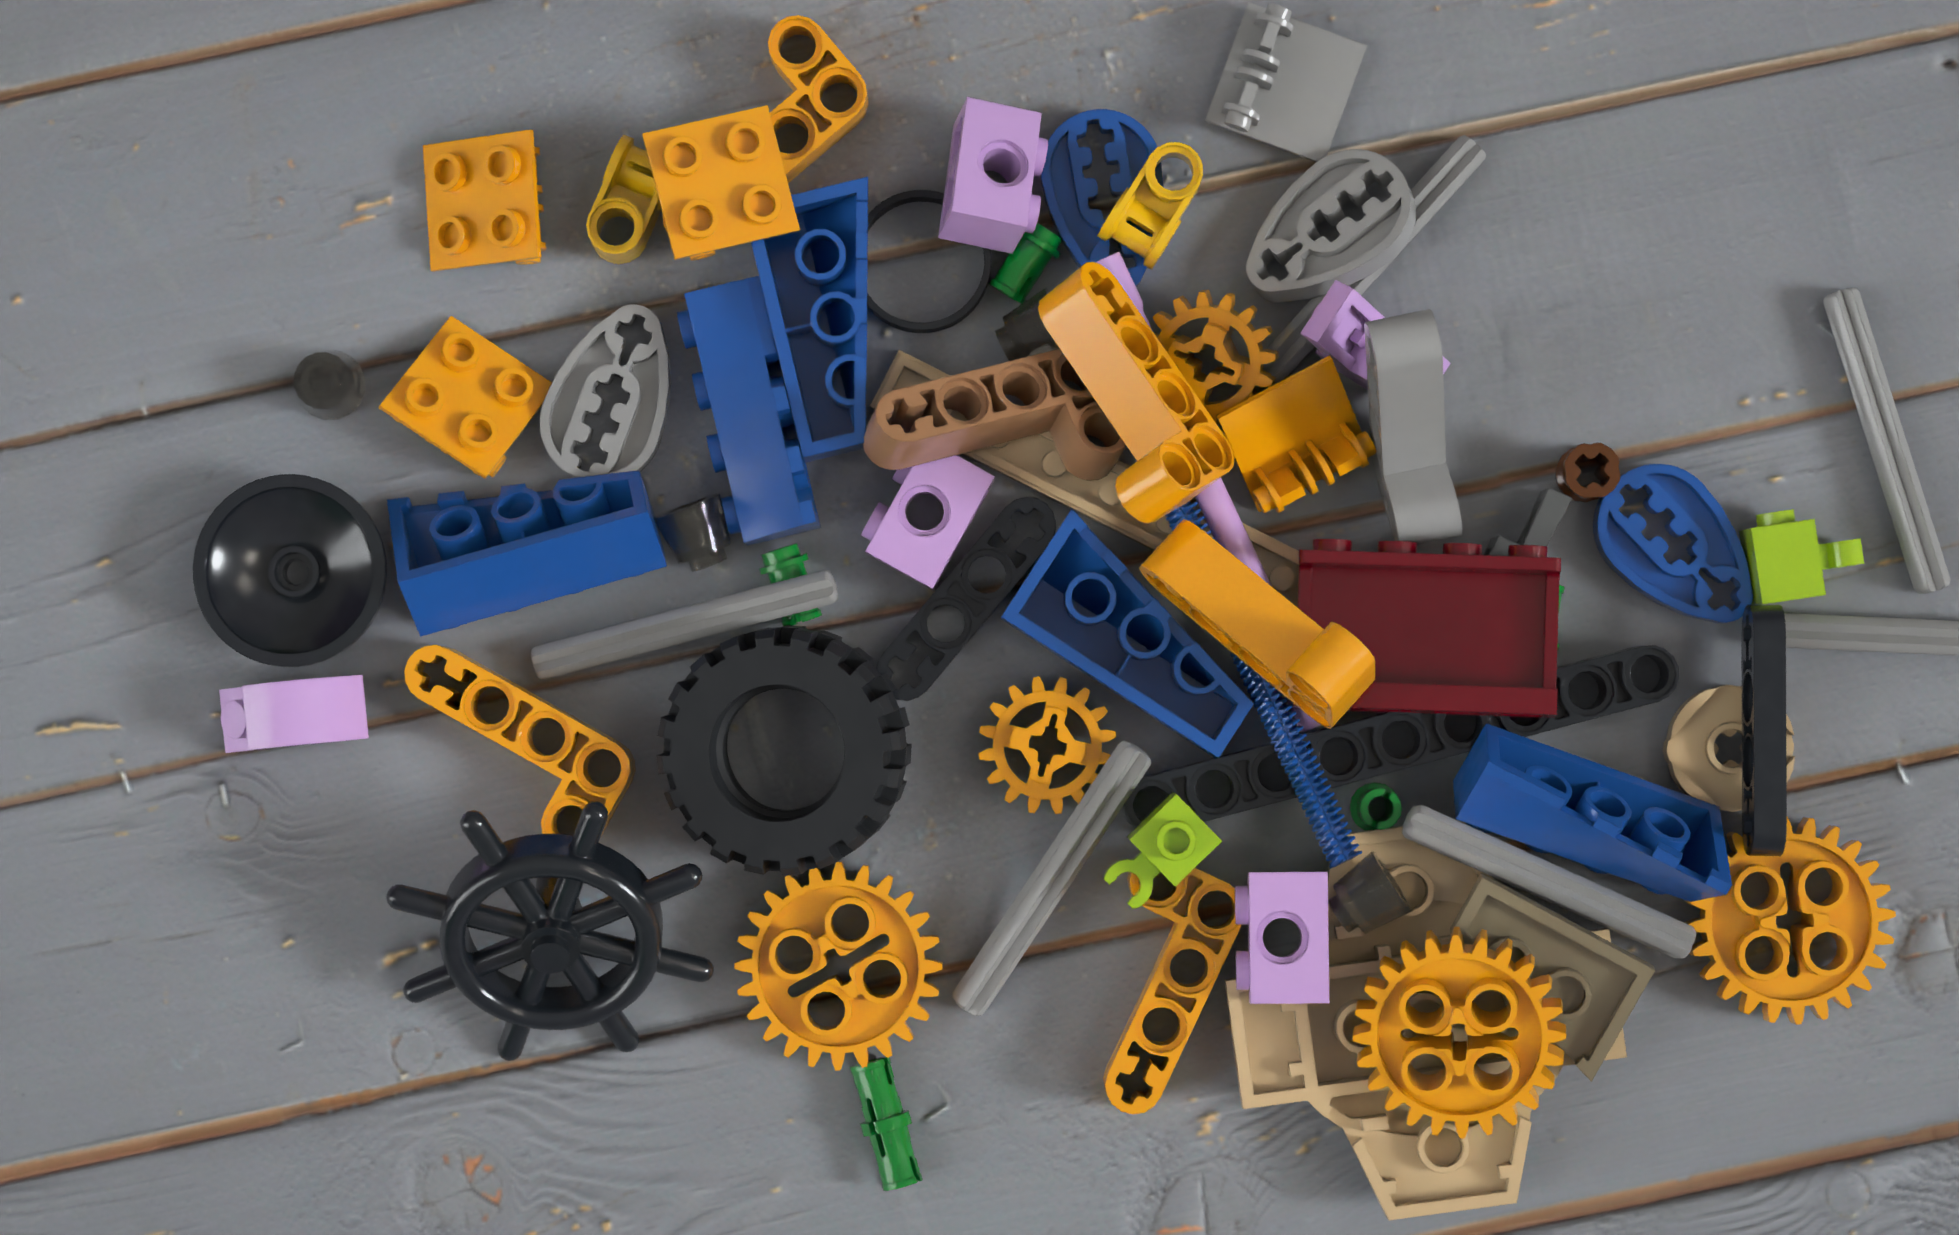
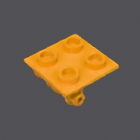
M768 105L642 134L674 260L690 257L691 261L704 259L715 255V250L800 231Z
M533 130L423 145L431 271L515 261V264L518 265L541 263V251L546 250V243L541 241L539 213L544 212V205L538 204V194L543 193L542 185H537L536 157L540 156V148L534 147Z
M450 316L382 401L379 409L424 438L428 443L441 449L446 455H450L471 469L476 475H480L484 479L488 475L493 478L507 458L504 454L542 406L552 382L453 316Z
M1330 355L1216 416L1233 450L1235 461L1258 512L1262 511L1264 514L1272 509H1275L1277 513L1284 511V506L1306 495L1304 488L1311 495L1316 494L1318 488L1315 482L1321 479L1328 486L1334 484L1335 479L1332 474L1334 472L1342 476L1359 466L1362 468L1368 466L1367 458L1375 455L1377 452L1368 433L1361 431Z

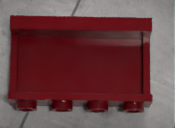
M1314 539L1313 550H1299L1298 608L1323 629L1330 622L1341 625L1357 637L1369 649L1375 659V680L1348 711L1555 718L1557 715L1558 689H1556L1561 558L1547 557L1548 547L1540 545H1509L1508 556L1482 555L1481 544L1444 543L1443 554L1417 553L1416 542L1379 541L1378 552L1352 551L1351 540ZM1293 703L1295 709H1300Z

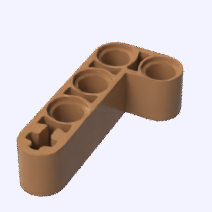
M1056 349L896 389L885 394L877 403L866 427L863 447L868 458L877 466L888 470H900L1050 431L1059 456L1067 470L1077 478L1092 481L1108 476L1125 450L1126 444L1062 351ZM1063 380L1074 382L1082 391L1071 389ZM1005 395L1016 396L1025 406L1013 404ZM946 409L959 411L965 416L967 421L954 419L948 414ZM1086 435L1097 437L1106 447L1093 444Z

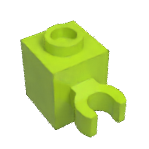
M1794 509L1755 515L1757 527L1739 531L1741 546L1748 563L1753 592L1751 605L1826 595L1822 570L1864 564L1861 538L1818 544L1815 519L1796 521Z
M1172 792L1127 836L1140 852L1133 859H1121L1111 864L1106 870L1103 879L1110 885L1124 872H1131L1137 875L1140 882L1139 889L1127 901V904L1132 909L1142 906L1149 899L1153 890V879L1160 872L1176 887L1222 840L1176 793Z

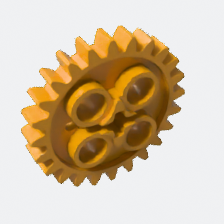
M1787 817L1786 843L1781 856H1748L1744 850L1743 837L1736 832H1729L1726 836L1732 850L1727 855L1732 881L1730 890L1723 896L1692 902L1684 900L1689 905L1700 909L1699 918L1684 922L1693 926L1696 932H1700L1702 936L1701 941L1692 945L1689 955L1708 956L1711 961L1703 967L1699 975L1705 980L1715 979L1720 976L1724 978L1716 994L1720 999L1727 1000L1739 991L1742 993L1738 1011L1749 1015L1761 1001L1763 1020L1771 1023L1776 1022L1782 1007H1785L1790 1022L1796 1025L1803 1022L1805 1006H1809L1817 1018L1825 1020L1828 1019V999L1832 998L1841 1007L1850 1008L1852 1003L1846 989L1847 987L1853 985L1866 991L1872 988L1870 982L1862 973L1866 966L1885 969L1887 964L1874 954L1873 951L1875 945L1894 943L1895 938L1879 931L1878 927L1879 922L1896 917V911L1877 907L1876 899L1884 896L1891 888L1890 885L1883 883L1870 884L1868 878L1879 866L1876 860H1866L1859 863L1854 861L1861 849V842L1850 840L1840 848L1837 847L1840 828L1829 825L1817 838L1815 819L1803 817L1796 833H1793L1791 823ZM1785 862L1791 867L1788 883L1789 894H1787L1788 904L1784 882L1780 875V866ZM1823 868L1831 876L1832 891L1828 898L1815 904L1806 895L1805 881L1812 871ZM1759 872L1766 878L1769 892L1762 904L1751 908L1742 900L1740 893L1741 884L1748 875ZM1788 906L1790 910L1801 912L1802 916L1800 924L1791 926L1790 934L1787 929L1779 928L1776 925V917L1787 914ZM1828 932L1835 939L1837 946L1836 955L1828 965L1817 967L1810 958V944L1817 935ZM1764 936L1772 944L1773 958L1770 964L1763 970L1753 971L1746 963V947L1754 938ZM1790 938L1798 968L1797 974L1793 977H1790L1787 973Z
M838 861L833 869L832 879L824 880L818 867L809 870V884L802 886L793 875L785 876V884L789 893L785 898L768 889L763 895L772 909L769 915L753 910L747 915L751 922L760 929L758 935L744 934L740 935L737 940L744 947L753 950L752 957L744 958L734 963V969L752 973V981L741 986L737 990L738 995H757L759 1001L748 1013L747 1018L754 1020L767 1016L771 1021V1024L764 1033L763 1039L769 1041L780 1033L787 1036L788 1040L784 1049V1056L790 1057L800 1045L807 1047L809 1067L816 1065L822 1052L831 1053L835 1071L841 1070L845 1054L850 1052L854 1053L862 1068L867 1067L869 1060L868 1048L874 1045L887 1058L891 1057L893 1052L889 1036L893 1033L910 1042L914 1036L905 1021L909 1016L927 1021L930 1014L918 1003V999L920 996H938L940 990L924 980L925 974L933 973L943 968V962L925 958L924 952L940 942L939 936H920L918 928L930 917L929 912H919L910 916L906 911L914 893L909 890L896 899L892 897L889 892L894 876L890 874L883 878L877 887L869 884L870 871L869 865L866 864L861 867L855 880L847 879L843 861ZM856 904L867 913L869 928L862 937L846 939L835 931L833 915L840 906ZM880 934H886L889 937V943L886 946L853 963L849 969L850 980L843 982L838 975H832L797 997H792L789 994L788 989L791 985L826 966L829 961L826 953L828 950L835 949L840 956H844ZM800 936L811 945L813 960L806 969L791 971L780 963L777 952L778 946L784 938ZM877 960H887L893 963L899 969L901 975L899 987L894 992L886 995L871 991L864 979L865 969L869 964ZM831 992L843 1001L845 1016L838 1024L822 1026L813 1020L809 1012V1002L816 994Z
M1454 927L1451 933L1450 944L1441 945L1435 933L1429 930L1426 931L1425 950L1421 952L1407 940L1401 943L1402 964L1387 956L1381 958L1379 968L1386 981L1376 977L1368 976L1366 978L1364 991L1374 1000L1357 1001L1355 1015L1368 1023L1354 1026L1353 1041L1370 1046L1358 1052L1357 1065L1363 1068L1377 1067L1369 1076L1367 1087L1370 1091L1379 1090L1387 1086L1390 1088L1385 1100V1109L1387 1111L1397 1108L1402 1103H1406L1409 1106L1407 1125L1413 1126L1425 1114L1432 1117V1135L1438 1136L1446 1121H1454L1460 1139H1463L1468 1132L1469 1121L1478 1120L1486 1135H1491L1493 1132V1116L1500 1114L1512 1126L1517 1124L1518 1112L1516 1103L1518 1101L1533 1110L1539 1107V1096L1533 1085L1545 1089H1553L1555 1075L1544 1065L1560 1066L1564 1062V1050L1551 1044L1566 1039V1024L1551 1021V1019L1563 1012V1003L1561 998H1542L1552 988V978L1549 974L1532 979L1529 977L1535 966V957L1532 954L1524 956L1517 962L1511 960L1512 940L1506 939L1494 951L1487 948V930L1481 929L1472 945L1464 944L1460 927ZM1495 990L1504 994L1509 1003L1500 1011L1489 1012L1479 1008L1474 1002V998L1482 991ZM1430 991L1438 995L1443 1004L1436 1011L1425 1013L1413 1008L1408 999L1416 992ZM1453 1024L1465 1025L1467 1041H1454V1034L1451 1031ZM1507 1028H1515L1518 1034L1509 1037L1502 1033V1031ZM1410 1029L1418 1034L1412 1038H1406L1402 1036L1401 1031ZM1496 1053L1507 1058L1511 1065L1502 1073L1490 1074L1481 1070L1476 1061L1484 1054ZM1421 1054H1432L1440 1058L1445 1067L1436 1074H1422L1414 1069L1411 1065V1060Z

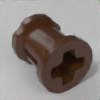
M1583 443L1571 448L1560 457L1556 464L1555 480L1557 487L1564 495L1571 497L1572 501L1586 503L1605 497L1616 488L1620 481L1619 458L1610 447L1603 443ZM1591 459L1596 460L1599 466L1594 474L1600 480V483L1591 482L1581 486L1576 480L1581 473L1580 468L1575 464L1576 460L1580 463Z

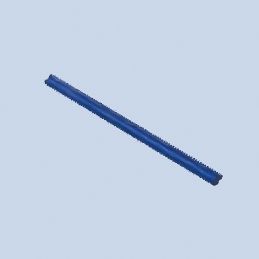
M1189 501L1166 515L1168 516L1166 520L1169 522L1172 530L1183 519L1194 523L1202 530L1208 524H1200L1205 517H1197V514L1201 512V509H1193L1198 504L1197 501L1193 503ZM1211 530L1205 531L1208 535L1211 534ZM1229 651L1230 656L1234 657L1233 663L1238 668L1237 671L1240 672V678L1244 679L1243 682L1244 686H1247V693L1250 694L1251 701H1254V708H1258L1257 714L1261 715L1260 718L1261 722L1264 723V729L1268 730V737H1272L1271 744L1274 745L1275 752H1278V759H1282L1281 765L1286 766L1284 768L1285 774H1288V780L1292 781V788H1296L1295 795L1299 796V803H1303L1302 810H1306L1305 816L1309 818L1308 823L1313 825L1312 831L1317 832L1315 838L1320 840L1319 846L1324 847L1322 853L1327 854L1326 861L1330 862V869L1362 854V851H1354L1359 846L1358 843L1351 844L1355 836H1347L1352 830L1344 829L1349 824L1348 821H1340L1345 815H1337V812L1342 808L1341 806L1334 807L1333 805L1338 800H1330L1335 794L1334 792L1327 793L1331 785H1323L1328 780L1327 777H1319L1324 773V770H1316L1321 764L1320 762L1313 763L1317 755H1309L1314 749H1306V746L1311 742L1310 740L1303 741L1302 739L1307 734H1299L1303 726H1295L1300 721V719H1292L1297 714L1296 711H1288L1293 707V704L1286 705L1285 703L1289 700L1287 697L1282 698V693Z

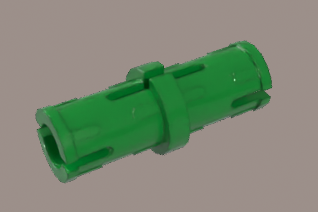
M886 1056L868 1060L867 1067L864 1068L859 1063L850 1066V1071L858 1090L865 1119L864 1122L860 1123L863 1137H870L879 1167L878 1171L883 1191H890L922 1181L923 1178L914 1155L907 1126L912 1124L909 1110H903L894 1082L890 1057L887 1058Z

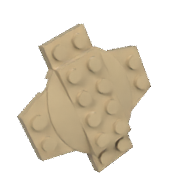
M1403 826L1349 833L1348 837L1355 836L1351 844H1359L1354 851H1362V854L1330 869L1328 864L1329 1003L1250 1004L1249 990H1236V978L1224 979L1241 1107L1249 1109L1308 1101L1325 1118L1342 1127L1388 1220L1515 1204L1518 1200L1532 1122L1530 1121L1532 1109L1518 1101L1516 1103L1518 1122L1514 1126L1508 1123L1500 1114L1493 1116V1132L1491 1135H1486L1478 1120L1469 1121L1468 1132L1463 1139L1459 1138L1454 1121H1446L1438 1136L1432 1135V1117L1423 1114L1418 1122L1413 1126L1407 1125L1409 1106L1406 1103H1402L1390 1111L1385 1109L1386 1096L1390 1090L1388 1086L1379 1090H1369L1367 1087L1369 1076L1377 1067H1358L1357 1056L1358 1052L1370 1045L1353 1041L1354 1026L1368 1023L1355 1015L1357 1001L1374 1000L1364 991L1366 978L1368 976L1376 977L1386 981L1379 968L1381 958L1387 956L1402 964L1401 943L1407 940L1421 952L1425 950L1426 931L1429 930L1435 933L1441 945L1450 944V927L1477 879L1483 872L1405 838L1402 834ZM1609 929L1589 930L1611 942ZM1495 990L1482 991L1474 998V1002L1479 1008L1489 1012L1500 1011L1509 1003L1504 994ZM1430 991L1416 992L1408 999L1413 1008L1425 1013L1434 1012L1443 1004L1439 996ZM1453 1024L1451 1031L1454 1034V1041H1467L1465 1025ZM1507 1028L1502 1033L1513 1037L1518 1034V1031L1515 1028ZM1623 1028L1604 1060L1627 1058ZM1410 1029L1401 1031L1402 1036L1406 1038H1412L1418 1034ZM1555 1042V1043H1551V1044L1556 1045V1046H1558L1559 1048H1561L1556 1042ZM1564 1052L1563 1065L1544 1066L1555 1075L1556 1080L1563 1066L1575 1065V1062ZM1496 1053L1484 1054L1476 1061L1481 1070L1490 1074L1502 1073L1511 1065L1507 1058ZM1421 1054L1411 1060V1065L1414 1069L1422 1074H1436L1445 1067L1442 1060L1432 1054ZM1533 1085L1538 1096H1540L1545 1088Z

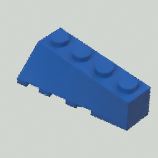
M868 177L791 195L800 231L751 242L802 456L806 463L864 449L867 393Z
M759 276L684 293L688 309L677 312V317L685 348L697 347L703 371L693 373L692 380L700 411L712 409L717 433L706 437L715 473L727 471L732 495L721 498L730 535L742 533L744 544L749 546L820 529L821 524L806 462L802 456Z
M639 470L559 479L553 490L536 492L527 488L525 483L501 486L499 496L467 500L464 491L439 493L438 503L412 506L409 497L387 499L397 580L420 637L667 567L659 525Z
M1073 509L1070 510L1001 616L1003 621L1214 758L1220 757L1254 705L1200 645L1176 622L1161 603L1132 575L1118 557L1091 531Z
M1487 723L1453 780L1456 820L1465 822L1467 825L1484 833L1493 832L1524 843L1536 852L1544 854L1553 853L1581 863L1593 872L1599 874L1610 873L1641 884L1645 889L1653 893L1669 894L1689 902L1726 895L1732 886L1719 806Z

